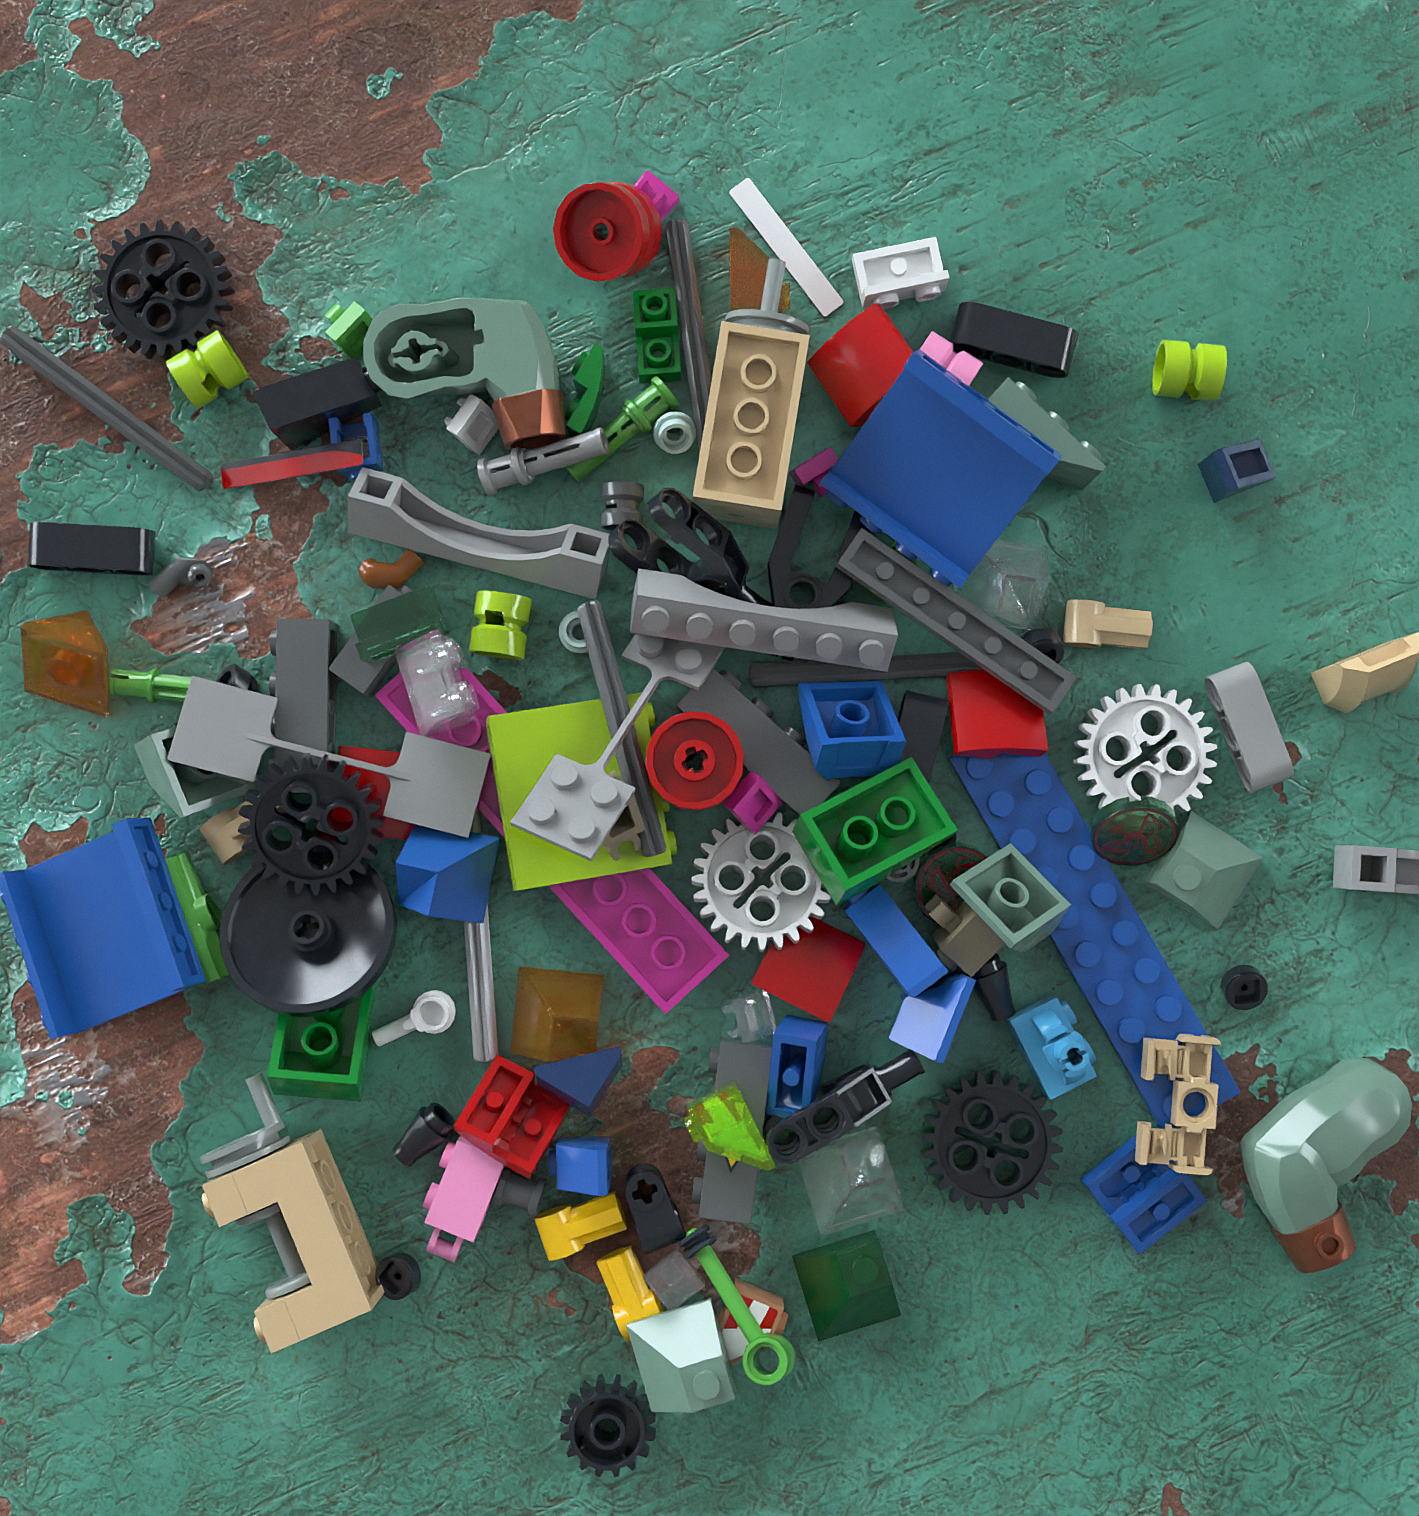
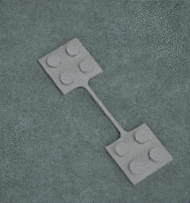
M635 634L621 655V659L647 669L652 674V678L599 760L591 765L580 764L556 753L512 819L511 825L592 861L636 791L635 787L608 776L604 771L605 767L661 681L674 680L699 691L726 647Z
M196 676L191 677L167 758L168 761L254 783L263 753L271 747H280L303 754L310 753L311 756L323 758L324 754H327L330 761L340 763L342 760H345L346 765L380 773L389 779L391 788L383 816L469 838L491 757L490 753L406 732L397 763L391 767L374 765L278 740L271 733V724L278 698Z

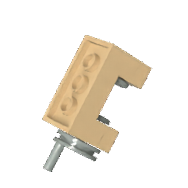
M779 259L768 260L761 309L734 310L728 312L724 321H721L693 491V502L716 520L778 529L810 338V329L806 323L789 315L778 313L786 265L784 261Z
M259 1073L246 1079V1083L265 1127L216 1148L199 1159L201 1164L211 1161L213 1168L205 1172L207 1179H212L202 1185L205 1192L202 1194V1202L207 1214L211 1218L216 1219L219 1227L233 1221L236 1222L237 1226L243 1227L265 1219L287 1272V1276L267 1287L265 1292L267 1299L254 1311L256 1316L254 1318L255 1332L262 1343L267 1342L272 1354L371 1311L385 1292L382 1284H376L375 1272L378 1264L322 1129H318L291 1141L289 1134L280 1137L278 1131L285 1128V1124L281 1120L263 1074Z

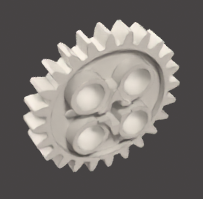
M1141 684L1134 685L1131 698L1124 688L1116 690L1117 703L1108 696L1101 698L1100 702L1104 712L1095 708L1090 709L1087 713L1094 721L1093 725L1083 723L1078 727L1083 733L1088 735L1087 740L1074 742V746L1085 750V756L1074 759V764L1086 765L1087 769L1086 772L1077 777L1078 781L1091 780L1093 785L1088 789L1086 795L1094 796L1101 794L1103 796L1098 805L1099 809H1106L1114 804L1113 814L1131 808H1152L1162 811L1172 819H1175L1173 806L1182 812L1189 811L1190 806L1186 797L1195 800L1202 799L1203 795L1196 787L1197 784L1206 785L1212 783V780L1203 774V771L1206 768L1217 766L1216 762L1206 758V752L1217 749V745L1205 743L1203 737L1210 734L1213 729L1212 727L1199 728L1197 723L1204 716L1203 711L1191 715L1187 712L1192 703L1190 698L1183 700L1179 704L1175 703L1177 690L1168 691L1163 698L1161 697L1160 686L1157 684L1150 687L1147 695H1145ZM1145 713L1152 714L1158 722V729L1153 736L1146 734L1141 728V718ZM1169 731H1175L1176 736L1172 740L1155 749L1147 756L1149 761L1136 763L1121 777H1114V772L1118 768L1129 763L1142 753V747L1154 745ZM1110 738L1118 739L1123 745L1124 753L1119 761L1112 760L1106 753V744ZM1172 747L1178 749L1183 755V764L1178 771L1173 770L1167 763L1166 756ZM1138 772L1144 774L1149 781L1148 791L1143 796L1137 795L1132 788L1131 781ZM1143 811L1129 812V817L1139 823ZM1146 811L1152 813L1158 819L1159 814ZM1121 814V815H1118V816H1116V817H1114V818H1116V819L1122 818L1124 815ZM1150 816L1147 819L1148 823L1155 821Z
M782 813L776 815L773 823L766 822L757 834L745 829L742 824L737 827L728 818L725 823L727 831L725 835L716 829L711 831L713 841L716 843L714 846L708 843L701 844L700 850L708 858L694 860V867L704 872V874L692 877L693 885L704 887L703 890L694 894L693 898L694 902H707V905L700 911V917L708 918L714 915L716 919L712 923L711 931L714 933L725 927L727 929L726 943L732 941L736 935L742 937V950H746L751 940H757L759 952H764L767 940H772L777 950H781L783 937L786 935L794 944L798 943L799 934L797 929L799 927L808 933L813 931L814 927L808 919L809 916L822 919L824 912L816 903H829L831 898L829 894L820 890V888L825 886L792 833L797 819L792 821L788 827L782 825ZM764 842L771 846L774 854L767 860H758L753 857L750 848L755 843ZM788 854L790 856V860L771 875L769 889L764 885L759 886L745 904L738 909L734 908V902L753 887L754 874L763 877L782 855ZM730 871L736 872L742 877L743 884L737 890H727L719 882L721 875ZM795 872L803 878L804 886L799 890L791 891L782 885L780 878L785 873ZM756 902H766L773 908L774 915L767 921H758L751 915L750 907Z

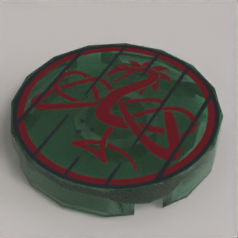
M1140 796L1141 801H1129V797L1120 798L1103 806L1094 815L1090 824V838L1094 852L1102 859H1107L1110 863L1123 866L1151 863L1165 856L1176 845L1180 834L1174 810L1166 802L1149 796Z
M961 842L948 843V845L940 848L936 847L927 852L919 862V867L912 879L914 898L923 915L940 926L929 915L930 912L924 906L937 894L955 911L965 900L950 886L951 882L987 859L988 856L975 846Z

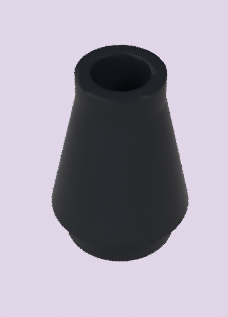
M995 953L971 978L976 980L973 990L988 1011L991 1021H1001L1013 1016L1016 1011L1012 1002L1007 963L1001 961L999 954Z
M433 1102L428 1107H421L400 1141L393 1147L395 1157L405 1166L411 1167L417 1160L450 1140L455 1124L453 1116L438 1103Z

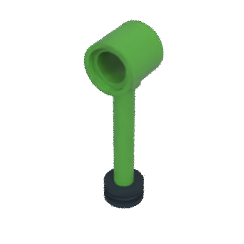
M704 1225L699 1229H691L678 1244L680 1248L686 1247L683 1252L688 1251L685 1255L687 1259L694 1256L697 1257L747 1339L749 1345L746 1346L743 1355V1367L747 1376L760 1385H771L785 1378L792 1371L795 1364V1352L791 1343L783 1336L769 1334V1332L763 1333L713 1251L711 1245L717 1239L715 1236L710 1237L713 1232H707L710 1230L709 1225ZM763 1347H770L778 1354L779 1366L775 1372L764 1369L760 1363L759 1356Z

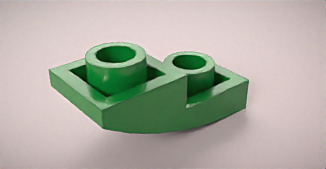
M675 288L633 291L639 383L651 382L654 376H657L661 381L682 380Z
M596 343L589 354L584 351L580 354L572 369V374L575 376L573 382L576 391L584 395L582 399L578 396L573 399L564 417L568 420L566 427L569 435L572 437L590 432L600 407L605 380V358L603 348Z

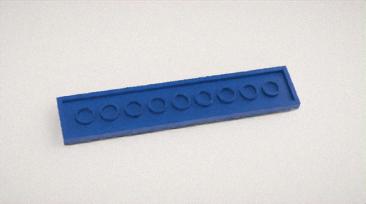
M1000 753L994 759L958 755L948 758V762L998 849L1001 850L1011 843L1071 904L1049 937L1158 1127L1164 1129L1165 1123L1171 1124L1172 1128H1177V1126L1170 1123L1173 1080H1168V1074L1156 1073L1153 1080L1141 1078L1143 1038L1176 1040L1179 1034H1191L1194 1036H1208L1107 859H1103L1095 851L1093 835L1047 755L1044 753L1040 757ZM1212 1044L1210 1082L1218 1084V1106L1241 1092ZM1191 1092L1184 1098L1183 1109L1187 1115L1197 1116L1202 1113L1206 1104L1204 1096L1200 1092Z

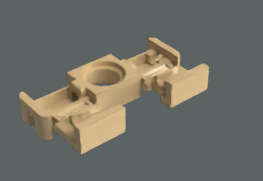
M1179 1034L1176 1040L1143 1038L1141 1078L1153 1080L1156 1073L1168 1074V1080H1173L1170 1123L1177 1126V1128H1172V1125L1165 1123L1164 1129L1151 1128L1150 1122L1137 1121L1135 1161L1138 1164H1168L1172 1170L1183 1174L1209 1175L1212 1173L1213 1169L1204 1165L1207 1129H1216L1218 1084L1210 1082L1212 1044L1221 1045L1219 1039L1207 1035L1194 1036L1191 1034ZM1191 1092H1200L1205 1098V1108L1197 1116H1189L1183 1109L1184 1098Z

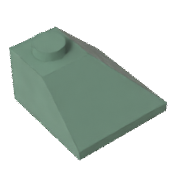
M177 726L151 734L134 744L150 786L180 818L245 795L248 789L258 790L253 782L168 761L167 758Z
M1189 811L1178 827V836L1175 844L1166 854L1158 858L1143 883L1218 930L1263 860V857L1193 811Z
M1011 843L955 878L950 884L1010 949L1025 953L1048 937L1071 906Z
M712 1298L626 1324L652 1412L692 1413L735 1400L737 1382Z

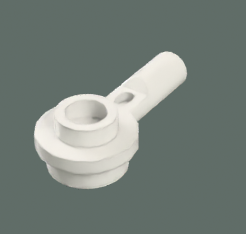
M427 991L417 998L413 1009L410 1010V1014L372 1031L373 1039L377 1046L380 1047L415 1030L432 1034L441 1033L449 1028L455 1020V1003L443 991Z

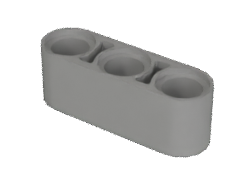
M1243 662L1206 676L1204 683L1208 698L1238 775L1247 791L1253 793L1292 778L1294 770L1289 753L1254 667L1249 662Z

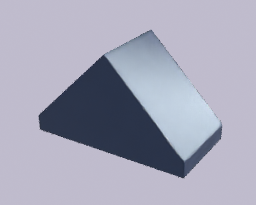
M1260 439L1220 448L1198 464L1214 503L1276 478Z
M620 1046L535 1066L534 1070L538 1086L591 1117L622 1067V1053Z

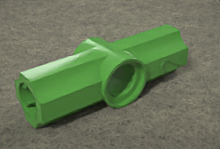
M183 853L165 859L207 981L198 985V987L230 976L225 967L220 949L219 935L222 918L213 898L209 894H205L190 854Z

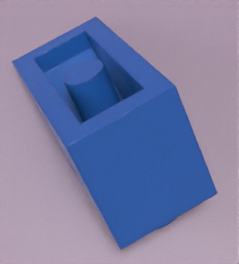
M786 1015L774 1031L766 1107L767 1115L786 1118L798 1109L815 1101L825 1062L828 1022Z
M611 1136L559 1138L556 1143V1150H549L548 1158L549 1176L557 1177V1189L596 1196H608L612 1183Z

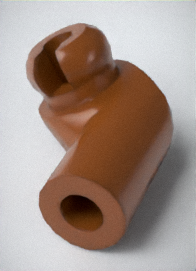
M408 549L395 563L376 562L375 559L369 558L360 564L358 570L364 584L373 589H386L388 585L398 589L425 562L414 551Z

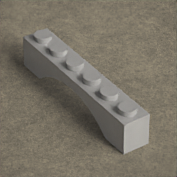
M362 467L348 494V533L597 599L608 567L610 554L608 533L571 523L552 529L534 531L509 530L484 525L461 517L441 507L420 493L404 478Z
M639 568L631 604L630 633L888 672L898 637L893 608L856 602L816 609L771 607L719 594L694 583L682 575Z

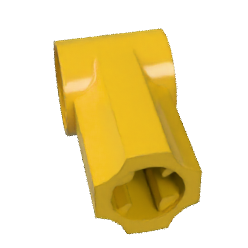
M616 1191L608 1193V1196H599L572 1207L571 1204L560 1205L534 1217L549 1261L570 1256L582 1250L587 1243L627 1229L625 1214Z
M632 1245L618 1248L597 1260L598 1268L614 1303L612 1310L615 1321L626 1343L631 1341L626 1326L628 1322L664 1312L654 1288H649Z

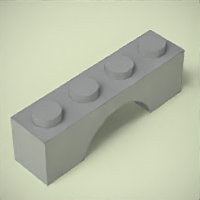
M1335 845L1333 888L1419 894V851L1385 847Z

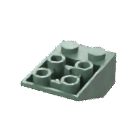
M1008 377L988 398L990 402L1062 454L1060 461L1050 474L1046 475L1045 479L1084 489L1105 469L1106 466L1100 461L1101 455L1097 449L1086 441L1079 442L1068 432L1069 426L1065 420L1055 412L1050 411L1047 413L1035 402L1037 400L1035 394L1025 384L1021 382L1015 384Z

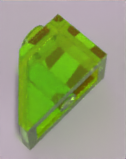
M735 1080L687 1104V1110L690 1115L683 1119L695 1143L702 1140L708 1151L767 1171L776 1167L774 1158L769 1153L767 1144Z

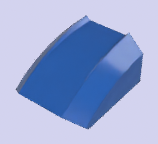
M882 681L798 684L802 719L810 755L815 770L827 781L833 778L876 776L899 764L906 739Z

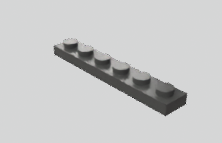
M863 528L859 530L835 565L842 572L1047 714L1055 711L1077 678Z

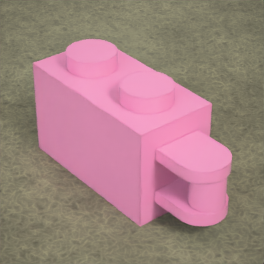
M462 1136L458 1138L456 1144L448 1142L439 1163L440 1167L445 1168L440 1184L432 1182L422 1206L429 1210L424 1223L435 1227L426 1252L453 1263L456 1261L464 1239L474 1242L479 1234L505 1165L475 1147ZM442 1230L456 1235L455 1243L440 1238Z

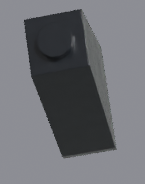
M356 357L252 391L271 432L290 450L329 432L328 418L337 417L344 425L362 416L364 413L382 406L376 394L382 389L371 380L367 369L363 368Z

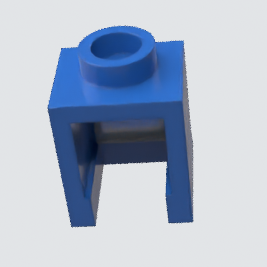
M372 413L363 414L364 423L343 425L337 417L328 418L331 444L360 439L362 442L363 464L336 469L342 477L348 476V481L355 482L362 467L379 472L384 471L379 422Z

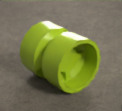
M219 330L198 341L197 351L193 352L185 349L166 361L177 384L197 409L216 399L219 388L222 387L230 390L249 378L241 361Z
M1163 339L1159 344L1154 361L1152 376L1153 394L1155 396L1179 398L1184 392H1187L1190 399L1215 402L1221 394L1227 367L1226 347L1223 345L1199 343L1195 349H1191L1186 341Z
M477 591L474 616L479 620V625L472 627L469 652L494 658L524 660L527 635L522 631V627L529 624L532 599L505 592ZM501 618L504 620V626L498 625L501 622Z

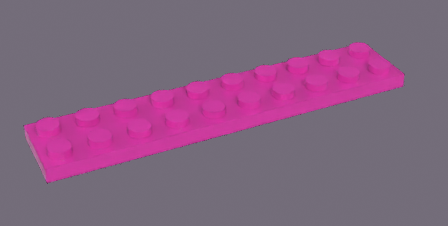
M439 637L375 694L377 699L408 732L490 754L485 720L491 715L508 713ZM490 757L477 808L504 837L492 758ZM651 868L548 885L665 1014L729 956L728 952Z

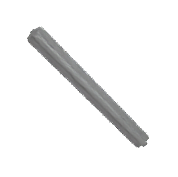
M476 808L471 831L482 834L481 812ZM487 904L484 923L464 921L473 1058L479 1062L493 1061L499 1055Z

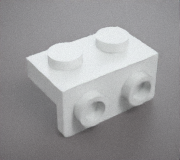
M936 237L859 252L852 256L862 308L870 307L876 303L880 304L883 310L897 306L899 300L914 297L918 302L929 301L939 297L941 292L945 291L950 280L948 270H943Z

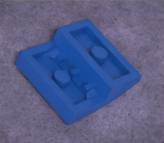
M1136 1134L1080 1179L1140 1255L1206 1203L1207 1200L1188 1174L1177 1173L1168 1164H1138L1135 1161Z

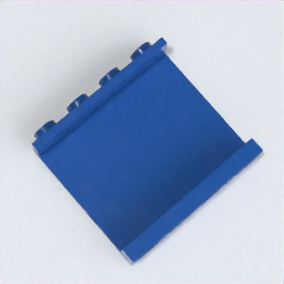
M918 349L909 357L903 366L904 369L835 466L823 477L819 484L827 489L825 495L833 503L842 508H846L849 505L861 514L860 521L868 529L877 534H881L884 531L896 540L895 547L903 555L911 560L920 558L932 567L930 573L939 582L949 587L955 584L961 589L971 572L1046 475L1050 474L1060 461L1062 454L929 355Z
M151 818L123 819L112 824L114 832L28 869L3 871L0 873V896L7 907L14 928V939L21 949L27 967V978L34 989L41 1010V1020L48 1031L50 1040L78 1034L207 982Z

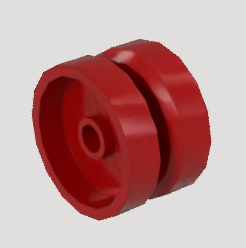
M620 181L595 182L580 185L566 195L556 211L553 234L556 250L564 264L579 277L598 282L634 276L647 268L658 253L662 237L660 214L653 201L637 186Z
M688 711L671 716L655 730L647 745L645 766L650 783L666 802L679 809L701 811L718 806L733 793L742 776L744 754L739 737L727 722L710 713ZM697 754L702 757L703 762L700 770L693 771V768L689 769L687 767L686 761L690 755Z

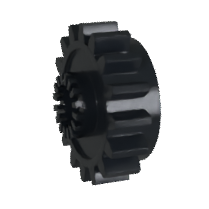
M598 1374L595 1387H591L585 1380L582 1381L579 1388L581 1397L570 1393L567 1404L571 1409H564L561 1414L560 1421L567 1424V1426L561 1429L560 1439L570 1441L566 1452L567 1456L577 1455L580 1459L579 1468L584 1470L587 1466L595 1469L597 1477H600L603 1471H612L614 1477H618L620 1468L626 1465L633 1471L636 1469L637 1455L645 1458L649 1455L650 1447L645 1441H654L656 1429L649 1426L656 1421V1412H652L650 1409L645 1410L649 1404L647 1394H642L638 1397L635 1395L637 1382L634 1380L627 1387L621 1386L620 1374L615 1375L612 1384H606L603 1374ZM602 1419H612L617 1422L619 1427L616 1431L609 1433V1431L604 1432L603 1429L601 1430L597 1424Z

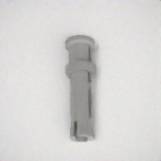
M600 427L594 431L559 440L529 451L525 448L516 447L511 450L509 455L489 460L487 457L478 459V475L485 492L492 496L498 494L499 489L521 483L523 486L529 485L534 481L536 475L601 455H608L610 453L609 444L603 429Z

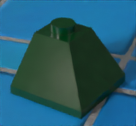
M875 1230L792 1255L818 1342L901 1316L890 1274Z

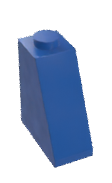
M876 884L847 900L849 904L842 908V910L902 991L912 999L948 973L942 962L880 884Z

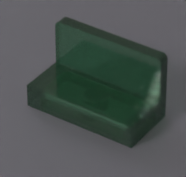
M430 585L352 613L350 616L359 642L355 643L360 659L367 664L450 634L434 588Z

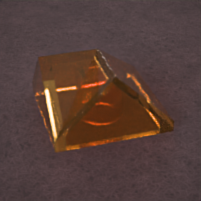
M85 610L24 623L21 627L25 692L106 717L109 713L108 648L88 611Z
M519 966L510 1053L547 1062H556L597 1052L605 974Z

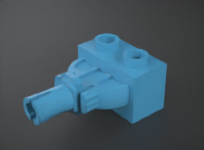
M1048 994L1016 1010L1013 1016L1005 1019L1041 1093L1049 1100L1097 1077L1092 1067V1064L1097 1062L1095 1054L1086 1039H1083L1081 1034L1073 1030L1072 1025L1076 1024L1077 1020L1065 999L1059 1002L1057 997Z

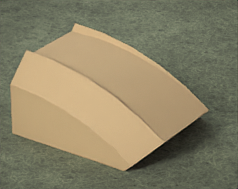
M1419 632L1385 642L1311 672L1323 704L1343 713H1349L1364 702L1386 693L1396 694L1402 691L1412 679L1419 660Z

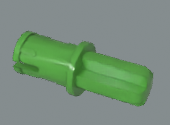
M114 668L111 674L112 676H117L118 679L110 677L109 690L113 696L147 698L150 703H156L159 699L184 702L191 677L161 674L159 669H152L150 672H140Z

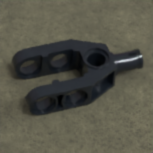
M795 484L767 563L771 602L773 607L790 609L832 607L847 594L851 588L853 578L835 567L829 582L824 583L811 575L796 573L789 568L816 492ZM854 511L848 531L841 544L837 562L861 528L869 533L871 531L860 521L862 515L857 511ZM798 586L809 589L813 597L812 603L807 606L794 604L790 598V590ZM782 656L781 659L793 661L794 657Z
M664 488L649 500L647 504L649 505L650 515L660 528L672 536L671 540L677 545L679 543L684 545L701 558L699 561L691 562L636 520H625L609 534L608 544L611 552L619 561L635 573L638 572V568L663 572L657 564V559H660L666 564L671 574L682 575L700 586L725 596L773 607L770 601L765 600L746 585L749 565L731 531L675 488ZM662 502L672 509L675 519L665 511ZM696 528L701 530V532L706 536L709 545L705 544L700 539L696 532ZM623 533L629 535L634 540L637 550L632 549L626 543Z
M908 1049L907 1052L879 1068L876 1065L871 1066L869 1063L860 1065L819 1086L816 1095L817 1100L798 1109L786 1118L772 1115L767 1117L763 1124L762 1133L769 1153L775 1160L781 1163L790 1164L796 1162L853 1130L892 1103L890 1096L893 1095L892 1090L925 1073L915 1052ZM819 1108H832V1114L828 1120L821 1123L813 1121V1116ZM784 1129L795 1131L792 1140L788 1143L778 1144L774 1142V1138L779 1131Z

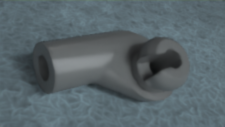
M178 557L149 581L148 585L157 595L164 598L179 584L197 588L207 586L211 582L213 572L210 565L203 560Z

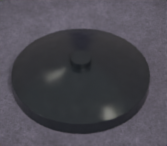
M316 845L311 848L314 856L320 860L333 858L332 851L326 846ZM264 862L255 865L244 875L232 891L225 905L220 924L219 938L222 958L228 973L236 985L258 1005L275 1013L293 1017H313L328 1014L346 1007L364 995L376 983L387 967L393 953L397 935V917L394 902L389 890L377 872L369 864L365 874L352 869L355 876L353 884L348 885L341 878H338L339 885L336 892L333 893L326 883H322L319 894L314 896L310 884H304L300 894L295 893V882L290 880L282 889L278 888L280 875L274 873L272 876L264 879L262 876L267 865Z

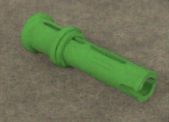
M657 376L651 379L652 385L633 401L627 399L623 402L621 407L623 412L602 428L607 439L612 434H616V437L608 443L610 451L608 455H601L565 467L578 483L638 432L641 434L648 433L652 430L651 424L670 408L676 410L680 406L672 392ZM655 398L659 399L650 409L644 411V408ZM630 420L632 424L625 430H622L621 427Z

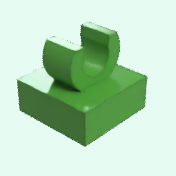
M355 301L346 310L336 303L324 315L333 323L325 333L350 359L358 358L363 353V340L372 318Z

